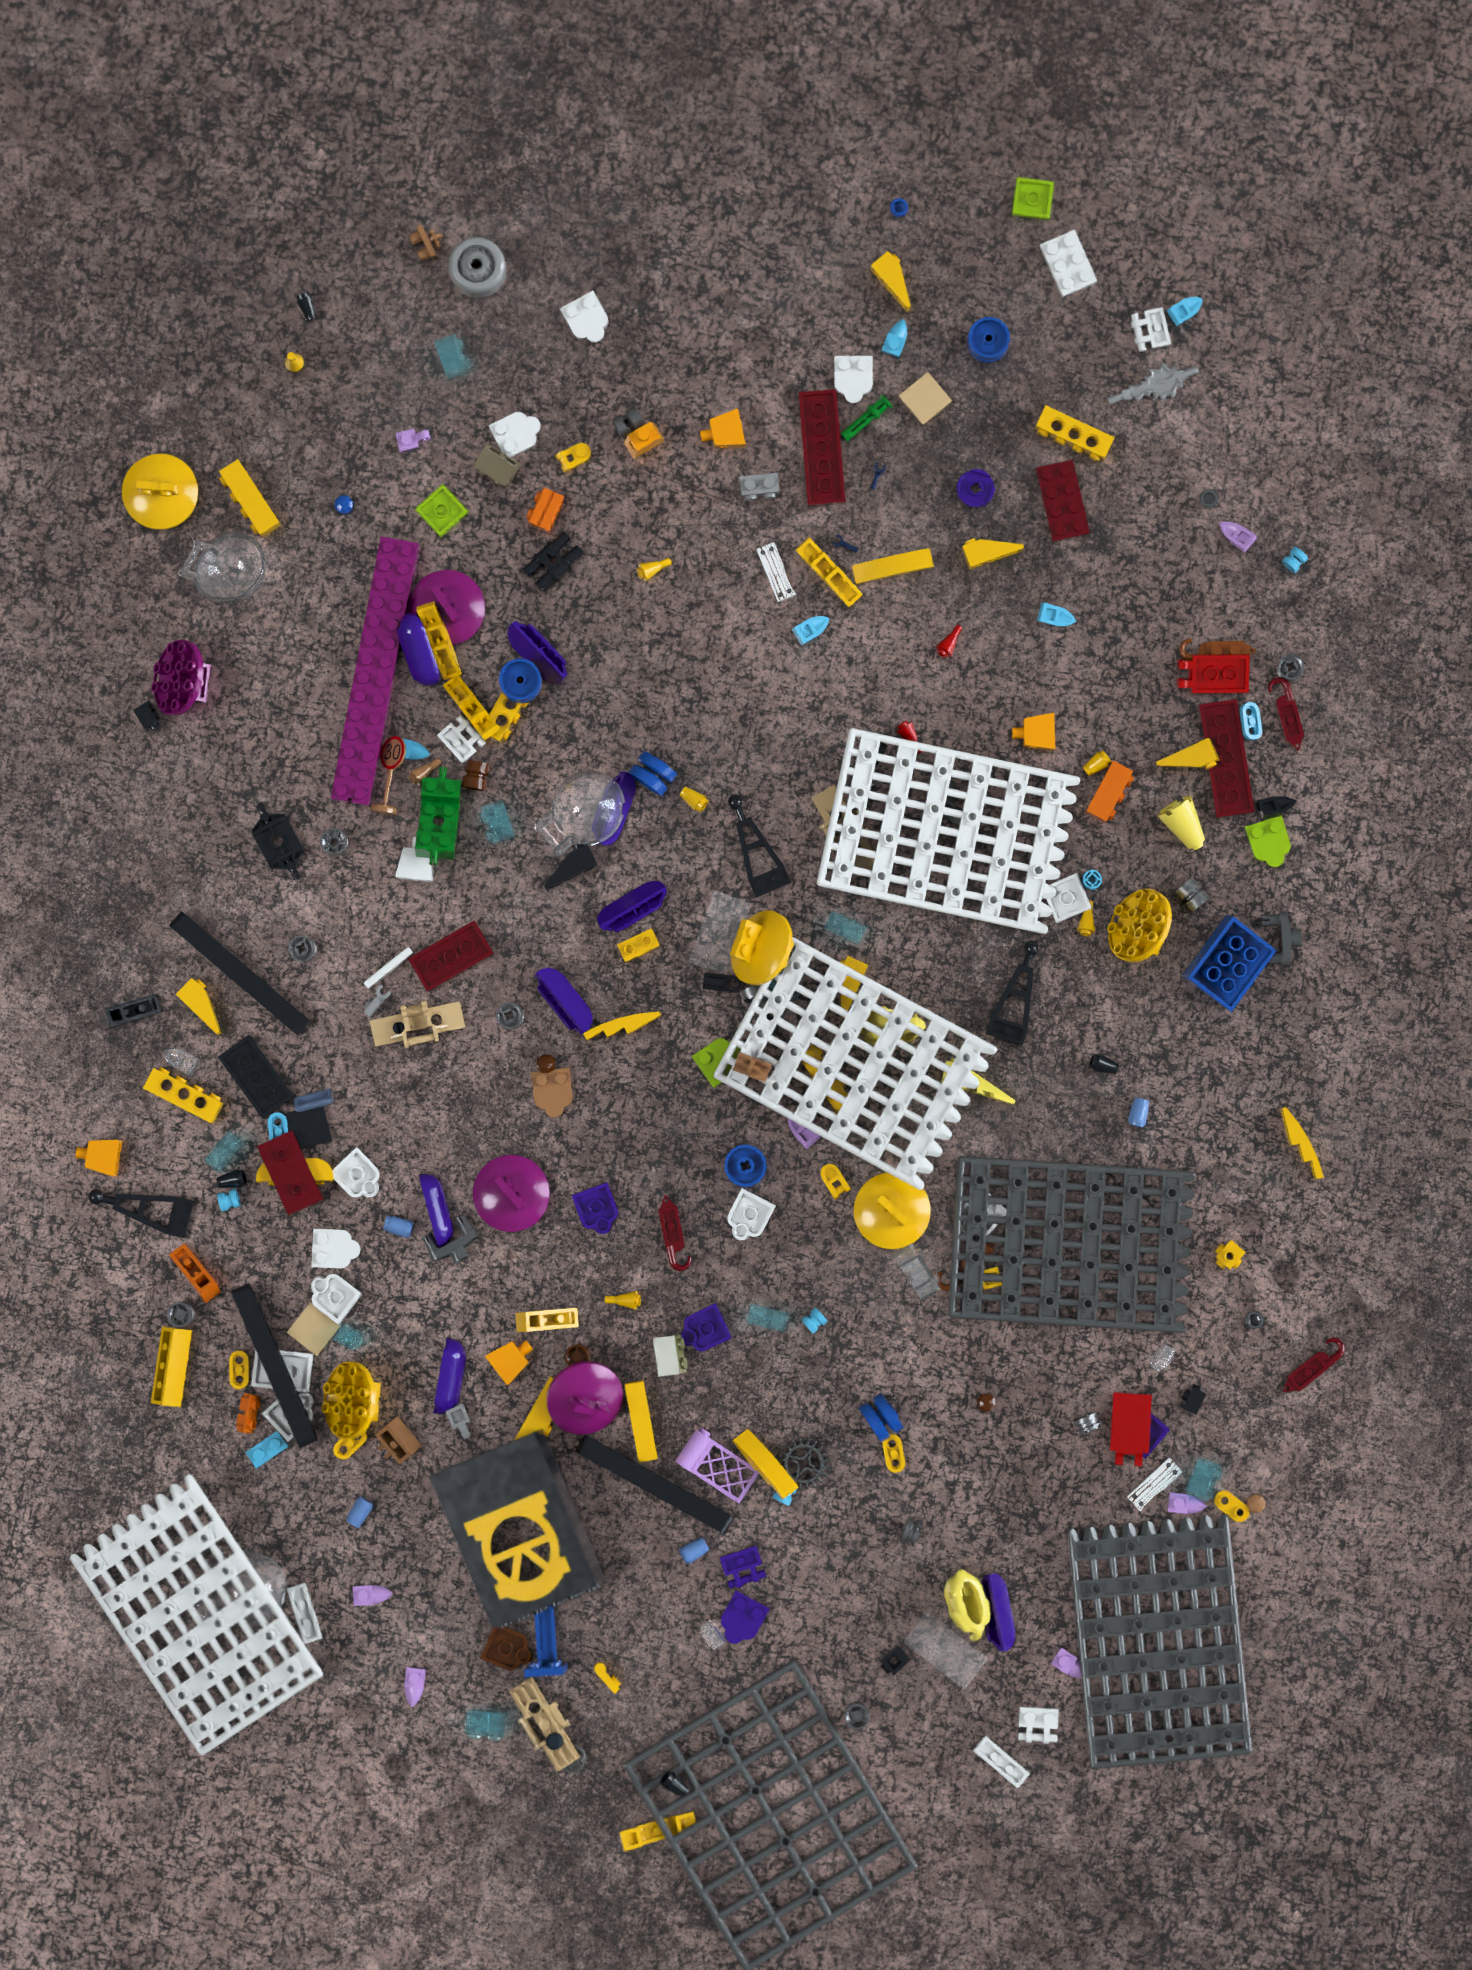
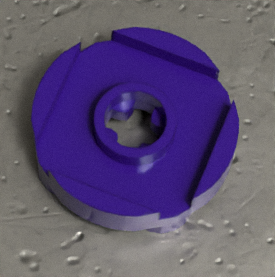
M972 469L959 478L957 483L959 500L971 508L984 507L991 501L995 492V485L991 476L980 469ZM975 484H979L978 487L981 489V491L973 493V490L970 489V487L974 486Z

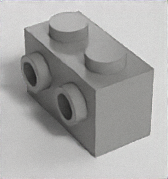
M778 473L739 476L741 499L753 501L760 497L773 499L779 496Z

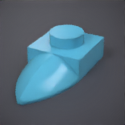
M1189 297L1166 311L1174 324L1178 326L1198 312L1203 299Z
M904 319L898 321L888 332L882 352L900 357L907 337V326Z
M1041 602L1037 621L1053 626H1068L1076 622L1074 616L1066 609Z
M824 616L809 618L792 628V631L799 643L803 645L825 630L829 618Z
M403 739L406 745L404 759L419 760L430 755L429 751L421 744L413 740Z

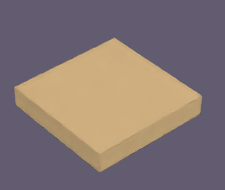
M929 372L899 395L901 401L922 426L952 402L951 398Z
M310 1302L286 1333L315 1356H318L341 1325L334 1322Z

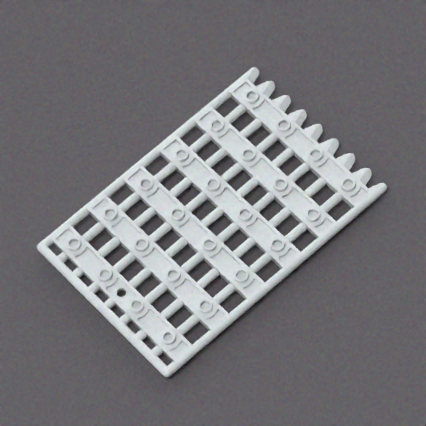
M851 728L847 737L817 885L1046 934L1048 927L1037 921V919L1050 916L1052 909L1041 901L1042 899L1055 897L1056 890L1045 882L1046 880L1058 879L1060 877V871L1049 863L1050 861H1059L1064 858V852L1055 847L1054 843L1065 842L1069 837L1066 831L1057 826L1058 824L1069 823L1073 819L1072 814L1061 807L1062 805L1074 804L1076 802L1075 794L1066 790V786L1078 785L1080 778ZM855 737L861 738L858 749L853 748ZM880 742L897 745L896 757L879 754ZM917 751L934 753L933 765L915 761ZM851 755L857 756L854 768L849 767ZM955 758L973 762L971 773L954 770ZM876 761L894 764L892 776L874 772ZM992 766L1010 770L1008 781L991 778ZM913 770L931 772L929 784L911 780ZM847 774L853 775L851 786H845ZM1029 775L1046 777L1045 789L1028 786ZM951 777L968 780L967 791L949 788ZM872 780L890 783L888 795L870 791ZM988 785L1005 788L1004 800L986 796ZM909 788L927 791L925 803L907 799ZM843 793L849 794L847 805L841 804ZM1025 794L1043 796L1041 808L1023 804ZM947 796L965 799L963 810L945 807ZM868 798L886 802L884 813L866 810ZM984 804L1002 807L1000 819L982 815ZM905 807L923 810L921 821L903 818ZM853 808H858L859 813L857 815L852 814ZM839 812L845 813L842 824L837 823ZM1021 812L1039 815L1037 827L1019 823ZM943 815L961 818L959 829L941 826ZM864 817L882 821L880 832L862 829ZM980 822L998 826L996 837L978 834ZM901 826L919 829L917 840L899 837ZM835 831L841 832L838 843L833 842ZM1017 831L1035 834L1033 845L1015 842ZM939 833L957 837L955 848L937 845ZM860 836L878 840L876 851L858 848ZM976 841L994 845L992 856L974 853ZM897 845L914 847L913 859L896 856ZM831 850L837 851L834 862L829 861ZM1013 850L1031 853L1029 864L1011 861ZM935 852L953 856L951 866L933 864ZM856 855L873 858L872 870L855 867ZM972 860L989 863L988 875L971 872ZM893 863L911 866L909 878L891 874ZM827 868L832 869L830 881L825 880ZM1009 868L1026 871L1025 883L1008 880ZM931 871L948 874L947 885L930 883ZM852 874L870 877L868 889L850 885ZM968 879L986 882L984 894L966 890ZM889 882L907 885L905 897L887 893ZM1005 887L1023 890L1021 902L1003 898ZM927 890L945 893L943 904L925 901ZM964 898L982 901L980 913L962 909ZM1001 906L1019 909L1017 920L999 917Z
M792 937L794 947L796 948L791 957L788 958L787 966L782 974H778L773 978L778 981L773 991L768 989L772 980L760 986L715 1070L714 1078L918 1190H922L924 1182L916 1173L930 1174L933 1171V1165L925 1156L939 1157L942 1155L943 1150L934 1139L948 1140L951 1138L952 1133L946 1127L944 1121L953 1123L960 1121L961 1115L953 1107V1104L966 1106L970 1103V1098L962 1090V1087L975 1089L979 1086V1080L971 1073V1070L986 1071L988 1063L980 1054L993 1055L997 1052V1047ZM813 957L830 965L825 975L808 967ZM804 974L820 982L816 992L799 984ZM847 975L863 983L858 994L842 986ZM795 991L811 999L806 1010L790 1001ZM838 992L854 1000L849 1011L833 1003ZM881 994L897 1002L893 1012L876 1004ZM763 997L769 998L764 1008H761L759 1004ZM786 1008L802 1016L797 1027L781 1018ZM829 1009L845 1018L840 1028L824 1020ZM871 1011L888 1019L884 1029L867 1021ZM915 1012L931 1020L926 1031L910 1022ZM756 1013L759 1017L755 1025H752L750 1021ZM768 1013H772L774 1015L773 1020L767 1019ZM777 1025L793 1033L788 1044L772 1035ZM820 1026L836 1035L831 1045L815 1037ZM862 1028L879 1036L874 1046L858 1038ZM906 1029L922 1037L917 1048L901 1040ZM745 1030L750 1032L746 1042L741 1040ZM949 1030L966 1039L961 1049L944 1041ZM768 1042L784 1050L779 1061L763 1052ZM811 1043L827 1052L822 1062L806 1054ZM853 1045L870 1053L865 1063L848 1055ZM897 1046L913 1054L908 1065L892 1057ZM736 1047L741 1049L740 1052L771 1063L775 1067L770 1078L767 1077L766 1082H763L766 1086L761 1095L745 1086L749 1076L733 1071L737 1059L733 1058L732 1055ZM939 1048L956 1056L952 1066L935 1058ZM802 1060L818 1069L813 1079L797 1071ZM844 1062L861 1070L856 1081L839 1072ZM887 1063L904 1071L899 1082L883 1074ZM727 1064H730L732 1068L728 1076H726L723 1072ZM930 1065L947 1073L942 1083L925 1075ZM793 1077L809 1086L804 1096L788 1088ZM835 1079L852 1087L847 1098L830 1089ZM878 1080L895 1089L890 1099L873 1090ZM921 1082L938 1090L933 1100L916 1092ZM783 1094L800 1103L795 1113L779 1105ZM826 1096L843 1104L838 1115L821 1106ZM869 1097L886 1106L881 1116L864 1107ZM912 1098L929 1107L924 1118L907 1109ZM817 1112L834 1121L829 1131L812 1123ZM860 1114L877 1123L872 1133L855 1124ZM903 1115L920 1124L915 1135L898 1126ZM851 1131L867 1139L863 1150L846 1141ZM894 1133L911 1141L906 1151L889 1143ZM885 1150L902 1158L897 1168L880 1160Z
M187 1474L184 1479L188 1491L182 1489L178 1484L171 1485L172 1502L163 1494H158L155 1500L159 1511L154 1510L148 1504L142 1505L143 1522L134 1514H129L127 1516V1523L130 1531L124 1529L120 1524H115L112 1526L115 1541H112L105 1534H100L98 1542L101 1551H98L91 1544H86L83 1549L87 1560L84 1561L77 1554H72L70 1560L198 1754L205 1755L322 1677L323 1672L193 1476ZM201 1505H203L213 1520L206 1526L203 1525L194 1511ZM186 1515L189 1516L198 1530L191 1536H189L180 1522V1519ZM172 1525L183 1539L177 1546L174 1545L165 1531ZM157 1535L160 1536L169 1550L162 1556L151 1542V1539ZM223 1537L234 1552L227 1559L216 1544ZM143 1545L154 1559L148 1566L145 1565L136 1551ZM208 1547L219 1562L212 1569L201 1554ZM128 1555L131 1556L140 1570L133 1576L122 1562V1559ZM194 1557L205 1572L198 1579L187 1564ZM116 1565L126 1580L118 1586L108 1572V1569ZM179 1567L190 1582L183 1589L172 1574ZM244 1570H246L256 1585L249 1591H247L237 1576ZM99 1575L103 1577L111 1589L104 1596L93 1581ZM165 1577L176 1592L170 1598H167L157 1583ZM229 1580L232 1581L241 1595L235 1601L231 1599L223 1587V1584ZM150 1587L161 1601V1604L155 1608L152 1607L143 1593ZM215 1590H217L227 1605L220 1611L217 1610L208 1596ZM135 1597L138 1598L147 1612L140 1618L129 1604ZM200 1600L203 1601L212 1615L205 1621L194 1607V1604ZM265 1603H268L278 1618L270 1624L259 1609ZM123 1607L133 1622L126 1628H124L115 1614V1611ZM185 1610H188L198 1625L190 1631L179 1616ZM250 1613L254 1614L263 1628L256 1634L244 1618ZM171 1620L174 1621L183 1635L176 1641L165 1626ZM237 1622L248 1637L241 1644L230 1629ZM157 1629L168 1644L162 1650L159 1649L150 1635ZM222 1632L233 1646V1649L227 1653L224 1652L215 1638ZM288 1635L299 1650L292 1657L280 1641ZM143 1639L154 1654L148 1660L144 1658L136 1646ZM207 1642H209L219 1657L213 1663H210L201 1649ZM273 1645L284 1659V1662L278 1666L275 1665L266 1651ZM193 1652L204 1666V1669L198 1673L195 1672L186 1658ZM258 1655H260L270 1670L263 1676H261L251 1661ZM178 1662L181 1663L190 1677L183 1683L172 1669V1666ZM243 1665L247 1667L255 1680L248 1686L237 1671ZM311 1668L314 1673L305 1678L302 1673ZM163 1672H166L175 1686L168 1693L157 1677ZM228 1675H231L241 1690L233 1696L222 1681ZM296 1678L299 1683L290 1688L288 1682ZM215 1684L226 1699L220 1705H217L207 1690ZM282 1688L284 1693L275 1697L273 1692ZM247 1693L252 1695V1700L247 1698ZM200 1694L211 1708V1711L205 1715L202 1714L193 1700ZM267 1698L269 1703L261 1707L258 1702ZM185 1704L188 1705L197 1719L190 1725L179 1711V1708ZM252 1707L255 1712L246 1717L244 1712ZM237 1717L240 1722L232 1727L229 1722ZM223 1727L225 1732L217 1736L215 1731ZM208 1736L211 1741L203 1746L200 1741Z

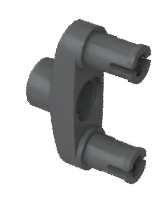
M1287 912L1269 915L1262 914V920H1270L1262 921V927H1282L1283 950L1276 952L1267 964L1289 965L1292 947L1302 946L1301 929L1291 930Z
M466 1214L461 1215V1219L459 1217L455 1219L462 1232V1237L444 1247H438L432 1233L427 1234V1237L423 1236L421 1238L429 1252L428 1256L431 1262L450 1257L453 1264H457L469 1257L465 1248L476 1240L478 1234L471 1227Z

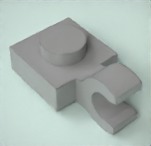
M383 985L377 987V997L374 1000L369 999L364 1006L366 1009L364 1013L370 1018L380 1008L384 1000L391 995L390 991L385 995L380 993Z
M464 1404L445 1411L452 1428L456 1429L459 1427L463 1439L472 1436L466 1425L471 1422V1419Z

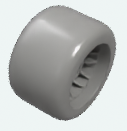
M482 237L465 239L457 244L450 254L448 262L449 274L452 283L463 295L477 299L486 298L496 293L503 285L506 277L505 258L500 248L489 239ZM473 263H482L479 269L472 268Z

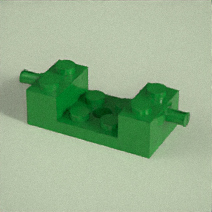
M439 767V777H423L421 808L419 827L416 834L415 854L416 857L430 858L429 865L433 866V859L434 866H436L437 859L454 860L462 788L461 780L446 778V767H444V770L443 767ZM436 818H442L444 823L442 825H435L433 821Z

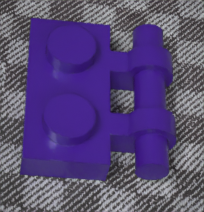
M756 1545L719 1557L725 1576L731 1574L734 1576L733 1580L727 1581L729 1589L736 1586L740 1588L743 1587V1584L752 1581L755 1583L759 1579L766 1577L764 1570L757 1572L755 1566L762 1565ZM750 1569L751 1574L740 1577V1571Z

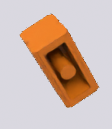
M543 487L542 491L538 490L534 499L536 505L534 509H529L526 516L529 519L528 524L546 533H550L565 500L564 496Z

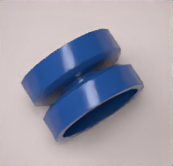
M983 317L971 326L967 338V348L971 356L977 361L994 363L1006 354L1010 342V332L1006 324L1000 319Z
M514 659L503 666L499 674V684L508 700L525 704L534 700L539 695L542 688V678L533 662L526 659ZM521 678L524 682L519 684L517 679Z
M643 750L638 760L645 769L637 764H633L628 773L646 788L662 797L667 790V786L660 778L668 783H672L677 773L661 759Z
M739 1145L733 1148L726 1156L724 1163L728 1179L741 1187H751L759 1183L764 1177L767 1168L763 1153L751 1145ZM745 1162L749 1164V1168L746 1170L742 1169V1164Z
M879 1393L873 1397V1403L877 1410L874 1411L867 1402L858 1408L882 1443L890 1437L889 1432L885 1428L887 1424L894 1433L899 1432L904 1427L897 1418L899 1416L890 1402H887L884 1396Z

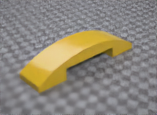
M693 1811L663 1818L673 1836L696 1822ZM655 1820L619 1832L624 1851L666 1839Z

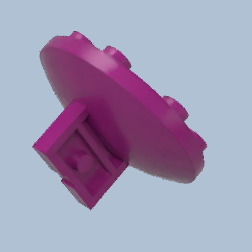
M440 570L425 576L414 587L409 599V613L415 614L420 619L416 611L417 606L435 601L453 646L469 640L479 630L485 615V602L480 588L467 575L454 570Z
M180 639L169 643L153 667L154 681L151 685V691L154 692L155 701L159 709L167 715H182L190 709L195 701L201 703L207 701V686L211 665L203 663L198 647L191 641Z
M518 1155L497 1157L488 1162L475 1179L473 1185L474 1206L480 1217L495 1229L505 1232L525 1230L537 1223L548 1207L550 1198L548 1180L541 1168L525 1157Z
M593 1361L578 1362L564 1368L552 1380L546 1396L547 1409L554 1423L564 1431L580 1435L594 1433L609 1425L619 1413L623 1401V1389L616 1374L607 1366Z

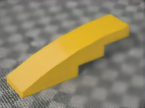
M810 537L805 539L795 549L808 566L848 607L863 595Z
M930 548L855 564L852 567L856 584H862L873 580H882L932 568L934 565Z
M435 601L417 606L416 611L425 628L443 679L446 680L462 675L452 642Z
M460 676L453 677L442 685L484 740L500 729Z
M658 1011L620 1017L603 1023L583 1033L587 1041L602 1032H605L607 1038L622 1029H625L629 1035L659 1018L661 1014Z
M1286 1107L1281 1108L1280 1111L1289 1146L1297 1144L1301 1162H1310L1313 1178H1323L1318 1157L1309 1138Z
M644 1380L624 1383L638 1461L640 1463L656 1460L658 1457Z
M749 1429L732 1440L754 1471H758L768 1485L771 1484L782 1500L799 1488L782 1465Z

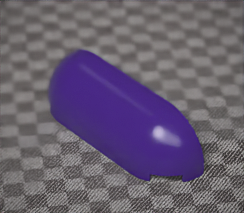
M407 613L402 617L397 634L411 676L415 681L424 686L436 685L439 681V670L425 628L415 614Z
M518 621L510 624L507 635L514 650L523 659L534 663L544 681L551 684L560 683L567 675L564 658L532 625H524L518 623Z
M621 771L614 779L608 781L595 815L592 831H594L595 841L602 845H611L618 839L632 804L636 784L633 776L628 772Z
M650 881L640 885L604 907L597 917L598 925L604 931L619 932L663 905L662 901L665 894H667L665 885L660 881Z
M553 968L539 970L535 974V978L538 979L539 986L537 989L569 1030L572 1031L574 1029L579 1034L586 1032L591 1027L593 1020L591 1010L561 972Z
M419 1174L438 1247L442 1248L450 1242L454 1233V1226L441 1182L435 1176Z
M446 1338L433 1414H446L445 1411L456 1407L460 1399L467 1355L463 1345L452 1338Z
M993 1573L984 1576L981 1582L985 1598L990 1604V1621L985 1626V1632L988 1641L992 1642L999 1651H1007L1013 1646L1015 1641V1626L1007 1586L1000 1575Z

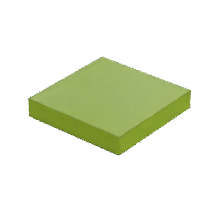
M1017 177L1012 216L1049 220L1054 182Z
M444 484L438 487L415 508V511L440 538L469 513Z

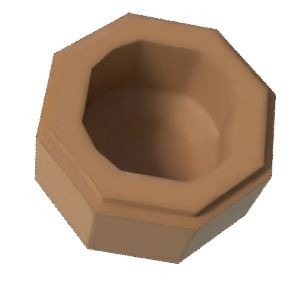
M1257 1494L1249 1496L1246 1502L1249 1511L1254 1513L1263 1511L1266 1504L1264 1498Z

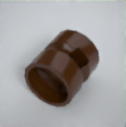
M466 760L465 771L467 775L463 776L461 787L486 791L487 780L485 776H488L490 764Z
M582 1344L572 1345L565 1352V1362L568 1366L578 1362L590 1361V1351Z

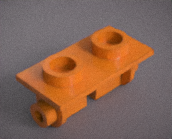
M244 1393L241 1396L239 1410L245 1411V1414L238 1413L235 1426L237 1431L254 1433L257 1425V1413L261 1405L260 1395Z

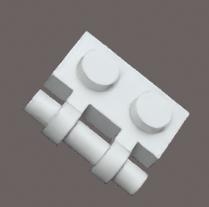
M1163 307L1144 311L1145 319L1140 320L1138 313L1131 315V327L1135 331L1136 339L1134 340L1135 344L1138 345L1139 352L1146 351L1145 343L1148 342L1151 343L1152 349L1171 345ZM1142 326H1147L1149 335L1143 336Z
M461 714L456 718L460 723L457 728L450 723L437 736L457 759L464 764L466 760L477 752L472 745L477 743L482 748L487 742L472 727L471 722ZM464 730L471 736L468 741L461 734Z
M1019 1706L1018 1726L1026 1727V1733L1018 1732V1740H1025L1026 1743L1042 1741L1043 1744L1057 1742V1735L1050 1734V1729H1058L1059 1709ZM1032 1727L1043 1728V1734L1032 1733Z

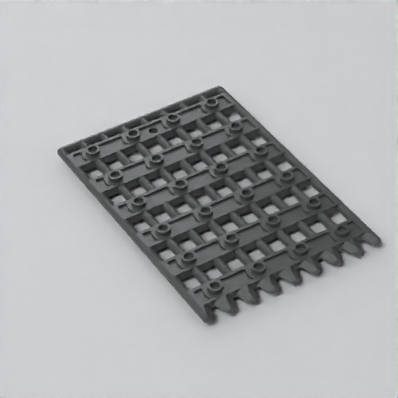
M960 1156L957 1162L948 1316L950 1318L1184 1333L1186 1326L1174 1321V1317L1185 1315L1188 1309L1184 1304L1176 1302L1175 1298L1186 1296L1189 1289L1186 1285L1176 1282V1279L1188 1276L1190 1269L1185 1265L1177 1263V1260L1189 1257L1191 1250L1189 1247L1179 1244L1178 1240L1191 1237L1192 1230L1179 1223L1193 1216V1211L1181 1205V1202L1191 1200L1195 1195L1192 1189L1182 1186L1183 1182L1193 1180L1195 1173L1179 1170ZM965 1164H971L970 1176L964 1175ZM990 1166L1009 1167L1008 1178L990 1177ZM1029 1168L1047 1169V1181L1028 1180ZM1067 1171L1085 1172V1183L1066 1182ZM1105 1173L1124 1174L1123 1186L1105 1185ZM1144 1176L1162 1177L1161 1189L1143 1187ZM964 1183H969V1195H963ZM989 1185L1008 1186L1007 1198L990 1197ZM1028 1187L1046 1189L1045 1200L1027 1199ZM1066 1190L1084 1191V1203L1065 1202ZM1104 1193L1123 1194L1122 1205L1104 1204ZM1143 1195L1161 1196L1160 1208L1142 1207ZM963 1202L968 1203L967 1214H962ZM988 1204L1006 1205V1217L987 1216ZM1026 1207L1045 1208L1044 1219L1026 1218ZM1065 1209L1083 1210V1221H1064ZM1103 1212L1121 1213V1224L1103 1223ZM1141 1215H1160L1159 1227L1141 1226ZM961 1222H967L966 1234L961 1233ZM987 1223L1004 1224L1005 1236L986 1235ZM1025 1226L1044 1227L1043 1239L1025 1238ZM1064 1228L1082 1230L1081 1241L1063 1240ZM1102 1231L1120 1232V1244L1101 1243ZM975 1234L979 1235L980 1238L977 1242H974L972 1239ZM1140 1234L1159 1235L1158 1246L1140 1245ZM960 1241H966L965 1253H960ZM985 1244H1004V1254H985ZM1024 1245L1042 1246V1258L1023 1257ZM1062 1248L1081 1249L1080 1260L1062 1259ZM1101 1250L1119 1251V1262H1100ZM1139 1253L1157 1254V1266L1139 1264ZM959 1260L965 1261L964 1272H958ZM984 1262L1003 1263L1002 1275L985 1274ZM1023 1264L1041 1266V1277L1022 1276ZM1061 1267L1080 1268L1079 1280L1061 1279ZM1100 1270L1118 1271L1117 1282L1099 1281ZM1138 1272L1156 1273V1285L1137 1284ZM958 1280H963V1291H957ZM983 1281L1002 1282L1001 1294L982 1293ZM1022 1284L1040 1285V1295H1021ZM1060 1286L1078 1287V1299L1059 1298ZM1098 1289L1117 1290L1116 1302L1098 1300ZM1137 1291L1155 1292V1303H1136ZM957 1299H962L961 1311L956 1310ZM982 1300L1000 1302V1313L981 1312ZM1020 1303L1039 1304L1038 1316L1020 1315ZM1059 1306L1077 1307V1318L1058 1317ZM1097 1308L1116 1309L1115 1321L1097 1320ZM1136 1311L1154 1312L1153 1323L1135 1322Z
M1222 1514L1219 1518L1218 1528H1215L1211 1518L1204 1515L1200 1519L1198 1530L1195 1529L1190 1518L1184 1517L1181 1520L1178 1532H1176L1173 1522L1169 1519L1163 1520L1160 1533L1156 1532L1151 1521H1145L1142 1525L1141 1535L1137 1534L1132 1523H1126L1123 1526L1121 1537H1118L1115 1527L1108 1524L1104 1528L1102 1539H1099L1095 1528L1089 1526L1085 1529L1083 1541H1080L1075 1529H1068L1067 1537L1090 1767L1092 1769L1251 1754L1252 1743L1229 1516ZM1224 1547L1226 1566L1214 1567L1212 1548ZM1205 1549L1207 1568L1195 1569L1193 1550ZM1186 1551L1187 1570L1176 1571L1174 1552ZM1166 1553L1168 1572H1156L1155 1554ZM1137 1555H1147L1149 1573L1137 1574ZM1128 1556L1130 1575L1118 1576L1116 1557ZM1109 1558L1110 1577L1099 1578L1097 1559ZM1089 1560L1091 1579L1079 1580L1078 1561ZM1228 1586L1230 1605L1218 1606L1216 1587ZM1209 1588L1210 1607L1199 1608L1197 1589ZM1178 1591H1190L1191 1609L1179 1608ZM1160 1592H1170L1172 1610L1160 1611ZM1151 1593L1153 1612L1141 1613L1139 1594ZM1132 1595L1133 1614L1122 1615L1120 1596ZM1112 1597L1114 1616L1103 1617L1101 1598ZM1093 1599L1095 1618L1083 1619L1082 1600ZM1232 1625L1234 1644L1222 1645L1220 1626ZM1213 1627L1214 1646H1203L1201 1628ZM1193 1629L1195 1647L1183 1648L1182 1630ZM1174 1630L1176 1649L1164 1650L1163 1631ZM1155 1632L1157 1651L1145 1652L1143 1633ZM1135 1634L1137 1653L1126 1654L1124 1635ZM1116 1636L1118 1655L1106 1656L1105 1637ZM1097 1638L1098 1657H1087L1085 1639ZM1236 1664L1237 1683L1226 1684L1224 1665ZM1217 1666L1218 1684L1207 1685L1205 1667ZM1187 1668H1197L1199 1686L1187 1687ZM1178 1669L1180 1688L1168 1689L1166 1670ZM1159 1671L1160 1690L1149 1691L1147 1672ZM1139 1673L1141 1692L1130 1693L1128 1674ZM1120 1675L1121 1694L1110 1695L1109 1676ZM1101 1677L1103 1695L1091 1696L1089 1678ZM1240 1703V1722H1230L1228 1704ZM1209 1706H1221L1222 1723H1210ZM1190 1707H1201L1203 1725L1191 1726ZM1182 1708L1184 1727L1172 1728L1170 1709ZM1163 1710L1164 1729L1153 1730L1151 1711ZM1143 1712L1145 1731L1133 1732L1132 1713ZM1124 1714L1126 1732L1114 1733L1112 1715ZM1105 1716L1106 1734L1095 1735L1093 1717ZM1167 1735H1171L1173 1737V1740L1171 1742L1166 1741ZM1244 1742V1747L1232 1748V1743ZM1224 1744L1225 1749L1213 1750V1745ZM1205 1745V1751L1194 1752V1746ZM1186 1747V1753H1174V1748ZM1166 1749L1167 1755L1155 1756V1750ZM1147 1751L1148 1756L1136 1757V1752ZM1128 1753V1758L1117 1759L1116 1754ZM1109 1755V1760L1097 1761V1756Z

